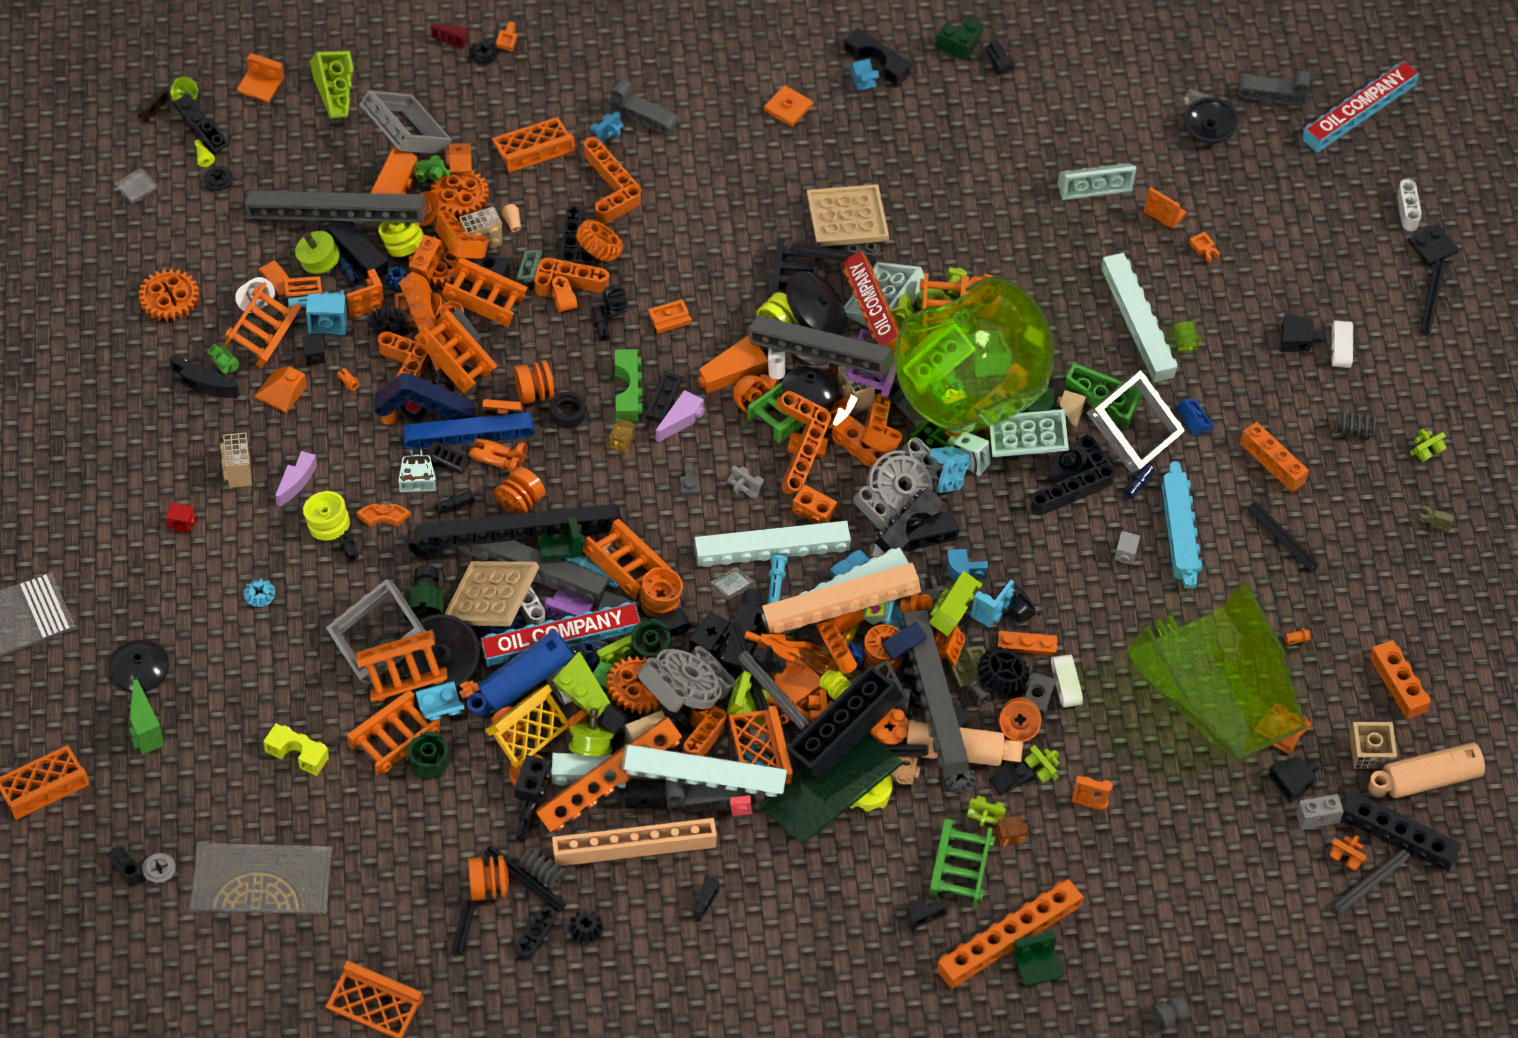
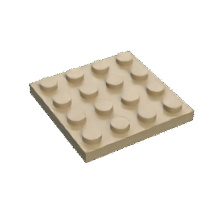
M878 185L807 190V200L816 247L817 242H821L822 247L889 241V233Z
M471 561L445 614L458 617L469 626H511L539 569L537 562Z

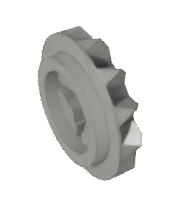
M157 853L145 860L142 870L143 875L148 881L157 884L159 882L165 883L166 880L172 879L173 874L176 872L174 860L169 855ZM157 863L161 868H163L162 874L158 873V871H155Z

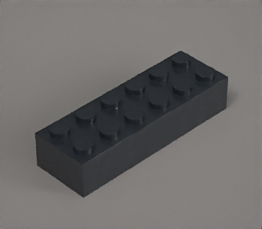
M870 665L786 749L799 765L820 781L904 696L894 682Z

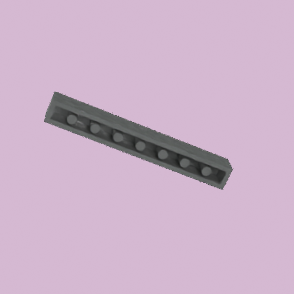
M758 315L748 328L749 340L752 344L848 368L851 367L876 375L884 376L894 363L893 349L890 347Z
M514 540L458 546V551L482 561L537 562L539 569L533 579L534 582L554 590L560 589L565 591L568 596H577L586 603H593L597 607L601 602L604 591H608L609 578L559 558L554 560L542 559L539 550Z

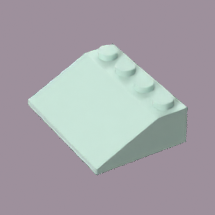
M877 262L873 267L890 309L897 308L900 295L907 294L913 305L917 300V294L923 291L920 290V279H924L921 267ZM853 294L844 306L846 317L867 326V321L861 313L863 311L857 304L858 300Z
M1064 409L989 416L992 457L1069 451Z

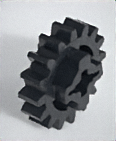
M383 306V309L376 308V312L371 311V315L368 316L369 328H372V332L377 331V335L386 331L401 335V331L406 332V328L409 327V316L406 315V311H400L399 307L393 309V306Z

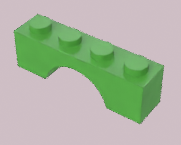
M637 349L615 350V376L624 379L629 385L627 390L616 395V422H638V414H642V403H638V399H642V387H638V383L642 382L641 372H638V368H641V357H637Z

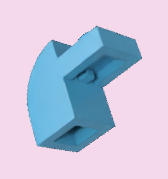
M870 59L854 62L849 65L852 79L858 90L876 86L875 79L879 77L878 70H872Z
M967 549L947 550V572L954 582L963 570L976 580L987 578V561L968 562Z

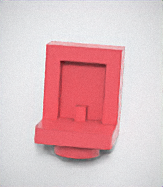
M750 795L730 798L732 816L752 814Z

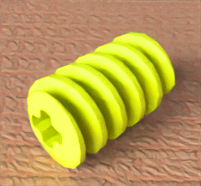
M833 670L826 671L819 681V686L826 690V693L834 701L852 684L841 672H834Z

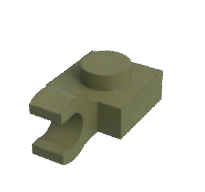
M1422 507L1421 512L1427 515L1420 514V521L1429 522L1431 527L1449 532L1454 519L1453 515L1437 510L1433 513L1430 507Z

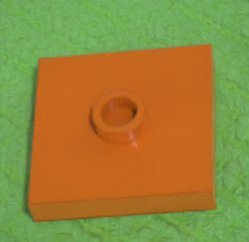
M784 85L764 106V111L793 127L813 106V101Z
M483 400L485 411L497 412V414L501 415L523 413V406L520 402Z

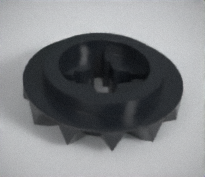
M479 41L478 44L473 43L472 48H470V57L478 64L492 63L498 56L497 47L494 46V43H488V41L485 43Z
M223 166L212 167L204 174L205 185L210 190H226L227 186H231L233 181L232 172ZM220 177H222V181H221V180H218L217 182L215 181V178H216V179H219Z

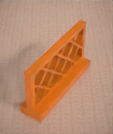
M559 117L492 138V143L505 162L508 173L575 151L574 137L567 132ZM555 124L558 126L556 129L549 128V126ZM536 130L541 131L540 135L532 132ZM547 132L553 135L552 137L544 136V134ZM524 136V139L520 140L516 139V137ZM529 138L536 139L535 143L527 140ZM506 141L508 143L507 145H502L499 142ZM512 143L520 145L518 148L511 147Z
M776 705L768 706V710L729 715L728 719L738 761L749 763L743 759L744 754L747 752L755 757L749 764H755L759 759L767 764L766 766L787 770L785 784H791L793 772ZM764 717V725L761 727L753 722L755 718ZM742 720L747 724L741 729L735 725L734 721ZM749 726L759 730L755 736L746 732ZM761 733L769 737L766 744L757 739ZM742 735L751 740L747 746L739 742ZM754 742L763 747L759 753L750 749ZM765 750L773 754V758L770 761L761 756Z
M68 745L0 777V792L15 820L90 785L86 771L81 767ZM66 753L69 755L67 761L58 760L60 756ZM45 763L50 764L48 770L39 769ZM55 765L64 766L62 772L53 771ZM68 767L77 769L72 773L66 774ZM26 772L32 773L29 779L21 778L22 774ZM36 774L45 775L43 781L34 780ZM50 776L59 777L53 782H48ZM13 781L11 788L3 787L2 783ZM18 782L27 784L24 790L15 789ZM31 785L40 786V788L34 791H29ZM13 794L21 795V797L15 800H10Z
M346 961L343 967L344 972L326 1005V1009L393 1038H403L418 1006H421L424 1000L422 992ZM348 977L355 980L357 987L345 991L343 984ZM366 987L373 988L375 995L364 999L361 989ZM359 991L361 1000L350 1004L347 995ZM385 995L392 996L394 1003L382 1007L379 998ZM345 997L347 1006L341 1008L333 1006L337 998ZM377 999L380 1008L368 1012L365 1003ZM403 1003L413 1005L410 1012L401 1015L398 1005ZM363 1004L366 1013L360 1016L353 1015L351 1008ZM396 1007L399 1016L387 1020L384 1011ZM382 1012L385 1021L379 1024L372 1023L370 1016ZM398 1020L401 1021L402 1028L399 1034L390 1030V1023Z

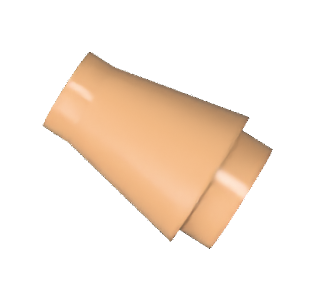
M514 204L504 206L501 215L510 227L511 232L520 231L522 227L519 209Z

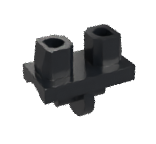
M766 645L764 650L756 649L752 655L774 682L776 673L781 674L786 668L785 660L781 657H776L770 645Z

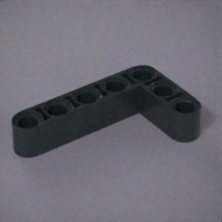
M1082 436L1078 444L1087 453V461L1085 463L1087 471L1036 491L1032 495L1030 506L1033 514L1044 515L1112 485L1115 469L1092 436Z

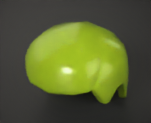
M188 77L175 79L170 89L172 101H176L188 93L195 100L198 94L196 82Z

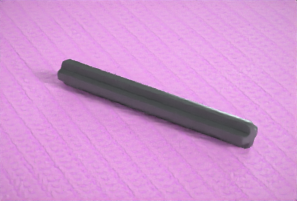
M748 651L742 652L738 657L739 660L800 730H804L810 722Z
M1401 849L1336 901L1333 906L1334 910L1337 913L1345 911L1407 861L1410 854L1405 849Z

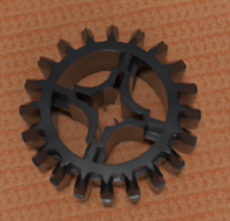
M1001 646L997 649L993 647L987 650L979 659L977 675L981 677L980 682H985V688H991V692L997 691L998 695L1003 693L1006 697L1009 694L1014 696L1025 687L1030 675L1029 667L1026 666L1025 660H1021L1022 655L1017 656L1015 651H1009L1008 647L1005 650Z

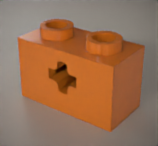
M471 143L449 144V150H446V166H450V172L472 171Z

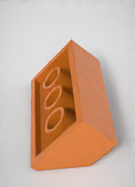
M394 145L371 193L407 194L408 189L411 190L413 186V179L417 172L414 165L418 162V158L412 152L399 151Z

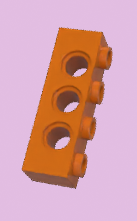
M848 415L841 423L832 427L831 438L835 443L846 448L851 455L859 458L864 465L871 468L875 461L886 453L866 445L862 441L865 426ZM880 461L877 466H881L882 461Z
M1257 421L1243 431L1240 444L1287 489L1294 492L1306 483L1309 470Z
M1393 640L1372 647L1369 658L1406 720L1426 713L1431 703L1430 696L1427 692H1424L1419 678L1415 677L1412 672L1410 663L1404 659L1401 648L1396 646Z

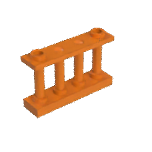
M459 258L454 271L457 277L453 285L445 283L441 297L448 301H456L468 310L509 327L514 315L510 310L515 302L522 303L528 287L464 258ZM464 279L474 283L470 292L459 288ZM481 287L491 291L487 300L476 296ZM498 294L508 298L503 308L493 304Z
M928 273L924 274V279H920V290H923L921 332L917 333L916 344L927 336L925 335V324L940 325L947 319L926 317L927 306L959 310L958 317L951 320L955 321L966 335L969 276H961V280L957 281V283L928 281ZM927 289L956 290V292H960V298L956 299V301L927 299Z
M263 282L261 287H255L251 293L253 299L234 328L230 326L224 335L227 337L224 345L227 346L231 339L255 353L256 357L259 358L255 365L261 369L302 307L296 302L292 308L289 306L285 307L264 293L263 289L267 285L265 282ZM260 298L281 312L282 316L285 317L284 320L277 321L254 306V303ZM249 311L273 326L274 330H276L275 334L269 335L246 320L245 317ZM242 325L265 340L267 347L265 349L263 347L259 348L236 333V331Z
M447 310L434 322L437 325L434 329L430 331L425 326L414 338L460 391L465 394L475 384L473 379L480 374L485 378L498 365L453 314ZM441 332L449 338V341L444 345L436 338ZM454 346L462 353L456 359L448 352ZM466 360L474 367L468 374L460 366Z
M620 519L613 522L609 535L598 542H595L588 536L582 549L586 556L590 557L634 600L638 598L645 575L635 580L628 574L629 572L641 565L647 571L658 567L671 569ZM617 541L622 548L608 555L602 549L611 542ZM627 553L636 559L624 567H621L615 561Z
M433 630L356 652L358 667L364 666L367 668L374 689L370 690L371 702L376 700L383 701L387 697L429 684H439L447 679L446 667L438 668L431 649L435 645ZM419 649L424 650L431 672L421 675L412 655L413 651ZM400 655L405 656L412 675L411 678L402 681L393 660L394 657ZM376 662H386L393 681L392 684L381 685L374 666Z
M410 690L347 734L348 745L352 749L362 746L376 761L375 774L377 776L388 772L394 764L408 755V746L413 738L415 739L423 732H435L438 734L440 731V721L438 719L429 723L414 707L415 696ZM405 712H408L423 727L415 735L398 718ZM389 723H393L408 740L398 746L383 728ZM373 735H378L392 751L385 757H382L367 739Z

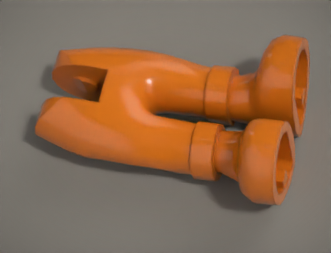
M475 439L473 443L475 448H471L469 456L478 462L500 467L501 469L507 468L511 473L516 467H521V463L523 464L527 444L520 442L515 449H512V447H506L491 440Z

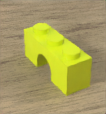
M276 723L263 741L265 752L281 760L288 752L299 751L301 753L298 757L299 768L315 776L319 774L329 759L328 748L323 743H316L304 734L293 732L285 725L281 726Z

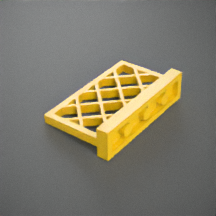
M549 684L536 689L485 729L489 736L493 735L515 768L524 762L526 755H534L568 728V720L551 696L550 692L553 690ZM547 700L549 703L550 712L542 710L543 701ZM530 711L537 712V722L529 720ZM542 714L549 716V725L541 723ZM554 717L559 718L562 723L560 728L553 726ZM517 722L524 723L523 732L516 731ZM529 724L536 726L535 735L528 734ZM541 727L548 729L547 738L540 737ZM502 733H511L510 743L505 742L501 736ZM515 735L523 736L522 746L515 744ZM528 738L535 739L533 749L527 747ZM514 748L522 750L521 759L517 760L515 757Z

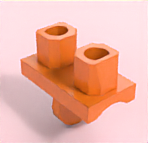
M919 593L903 597V600L900 602L901 613L919 610L928 611L933 606L931 596L927 594L919 596Z
M820 690L819 695H808L807 707L818 709L810 710V723L833 703V701H828L827 704L826 690Z
M1356 835L1353 839L1346 836L1344 842L1349 845L1334 838L1329 855L1330 858L1339 862L1343 854L1349 856L1350 858L1346 866L1353 871H1356L1361 864L1364 865L1367 860L1366 855L1356 850L1362 851L1364 848L1362 844L1358 843L1359 836Z

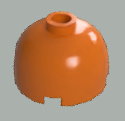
M747 375L742 377L734 386L733 399L741 410L748 413L749 404L770 391L771 387L762 378L756 375Z

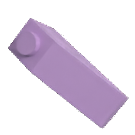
M684 390L656 429V441L660 442L694 424L698 418H701L705 412L704 399Z

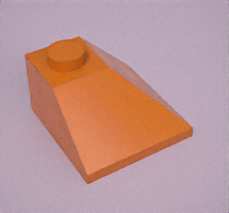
M290 366L275 369L255 394L254 398L287 413L307 388L306 374Z

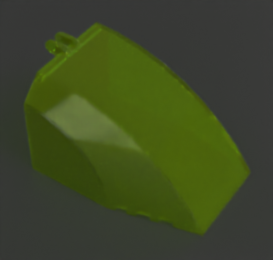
M1246 581L1238 587L1221 607L1179 628L1173 616L1167 615L1165 617L1166 622L1171 632H1168L1163 621L1160 619L1156 620L1155 624L1161 637L1155 638L1150 627L1147 626L1126 650L1132 662L1147 682L1202 736L1223 753L1237 761L1306 729L1302 710L1295 696L1296 689L1291 682V671L1285 661V650Z

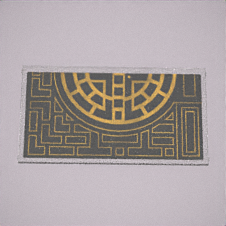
M197 843L192 901L190 905L191 911L327 914L332 847Z

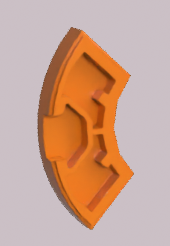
M377 503L360 509L356 512V516L369 527L378 523H389L398 527L411 516V512L396 504L378 505Z

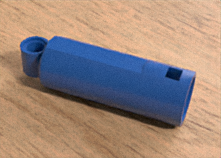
M553 629L479 682L478 687L481 693H474L469 696L467 706L477 716H486L491 711V707L498 712L569 663L575 655L558 631ZM479 701H483L482 706L480 708H476V704Z

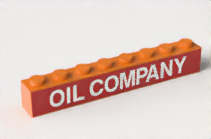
M860 250L843 261L845 266L843 271L849 279L848 283L851 288L854 289L852 292L858 300L857 304L863 311L861 313L867 321L866 325L872 333L873 340L877 345L892 348L894 357L906 350L907 345L874 270L865 254Z

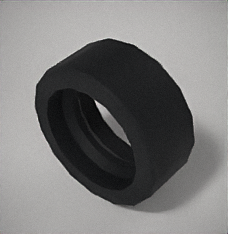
M562 392L554 396L550 402V417L553 423L562 428H573L580 425L585 418V402L583 398L574 392ZM563 404H573L579 408V412L572 416H563L557 412V408Z

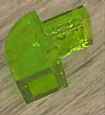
M1195 321L1173 323L1174 338L1178 351L1198 350V342H1202L1201 334H1196Z

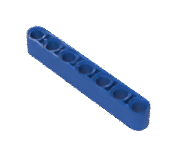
M525 412L409 424L402 429L404 446L407 449L431 448L433 442L450 446L474 443L475 439L498 441L527 438L535 433L533 416Z

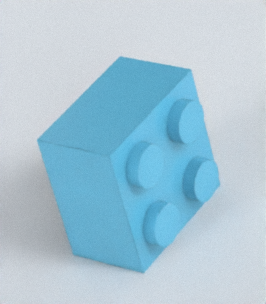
M308 294L306 307L308 334L346 335L347 307L345 295Z

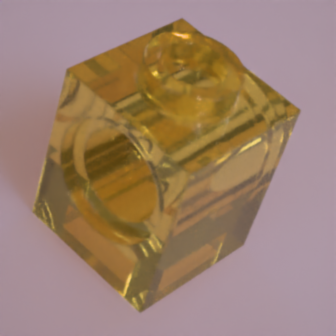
M617 419L609 436V447L627 452L635 436V424Z

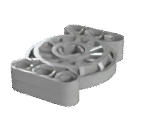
M919 438L910 439L903 445L902 450L886 453L875 461L867 475L866 486L862 487L853 497L855 505L880 530L883 527L888 528L890 526L889 521L896 514L899 516L902 513L900 509L908 501L911 503L914 500L912 496L919 489L923 491L929 487L937 495L936 490L940 480L937 473L941 475L944 464L936 462V459L930 456L931 450ZM923 459H925L929 465H926ZM880 461H882V465H881V466H877L878 463H879ZM906 481V491L899 487L898 482L903 483ZM862 494L866 495L867 500L862 497ZM875 507L880 510L881 514L876 512ZM909 518L907 522H912L919 518Z
M696 646L692 653L677 649H665L655 659L648 658L638 672V678L671 712H678L682 705L698 709L711 708L718 699H725L735 685L734 678L708 650L701 646Z

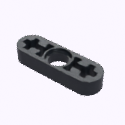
M542 907L518 941L516 953L520 959H531L554 926L556 912L553 908ZM549 914V915H550V918H547V919L545 920L544 926H543V925H542L543 916H547V915ZM534 929H539L542 932L539 937H533L530 933ZM529 940L531 942L529 944V951L522 952V948L527 947Z

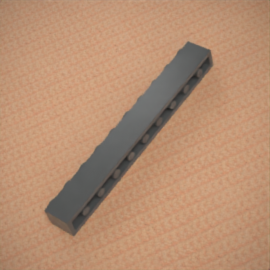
M250 191L245 202L248 219L423 223L428 211L426 197L421 194Z
M927 610L903 612V620L900 621V631L917 622L928 637L926 641L909 650L908 660L913 664L912 675L917 678L916 689L917 692L921 693V707H925L924 718L926 722H929V736L933 737L934 740L932 745L934 753L938 755L937 766L942 769L943 776L966 774L969 760L931 624L929 623Z

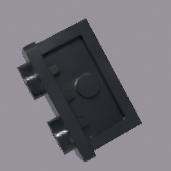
M661 704V710L664 715L671 720L678 732L680 730L687 732L690 724L685 715L680 712H671Z

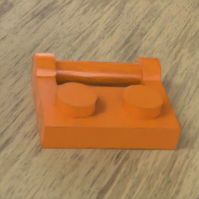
M1078 776L1072 802L1099 810H1106L1109 804L1108 795L1112 791L1113 785L1108 780L1099 782L1090 777ZM1095 791L1101 792L1100 798H1094Z

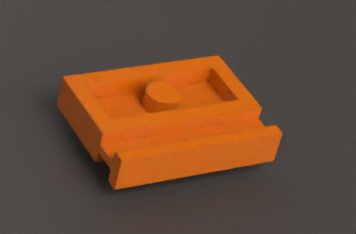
M683 299L648 309V315L654 328H656L657 334L692 324V318L689 316Z

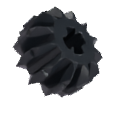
M619 284L605 287L602 297L607 313L611 316H619L626 313L628 303L623 287Z
M586 909L584 914L577 911L576 917H571L569 931L571 932L572 939L577 938L578 944L585 941V944L588 945L590 940L595 943L597 941L596 937L601 938L604 924L601 922L600 916H595L594 911L590 914Z

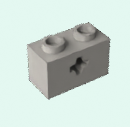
M1338 794L1299 801L1296 815L1302 830L1340 823L1344 811Z

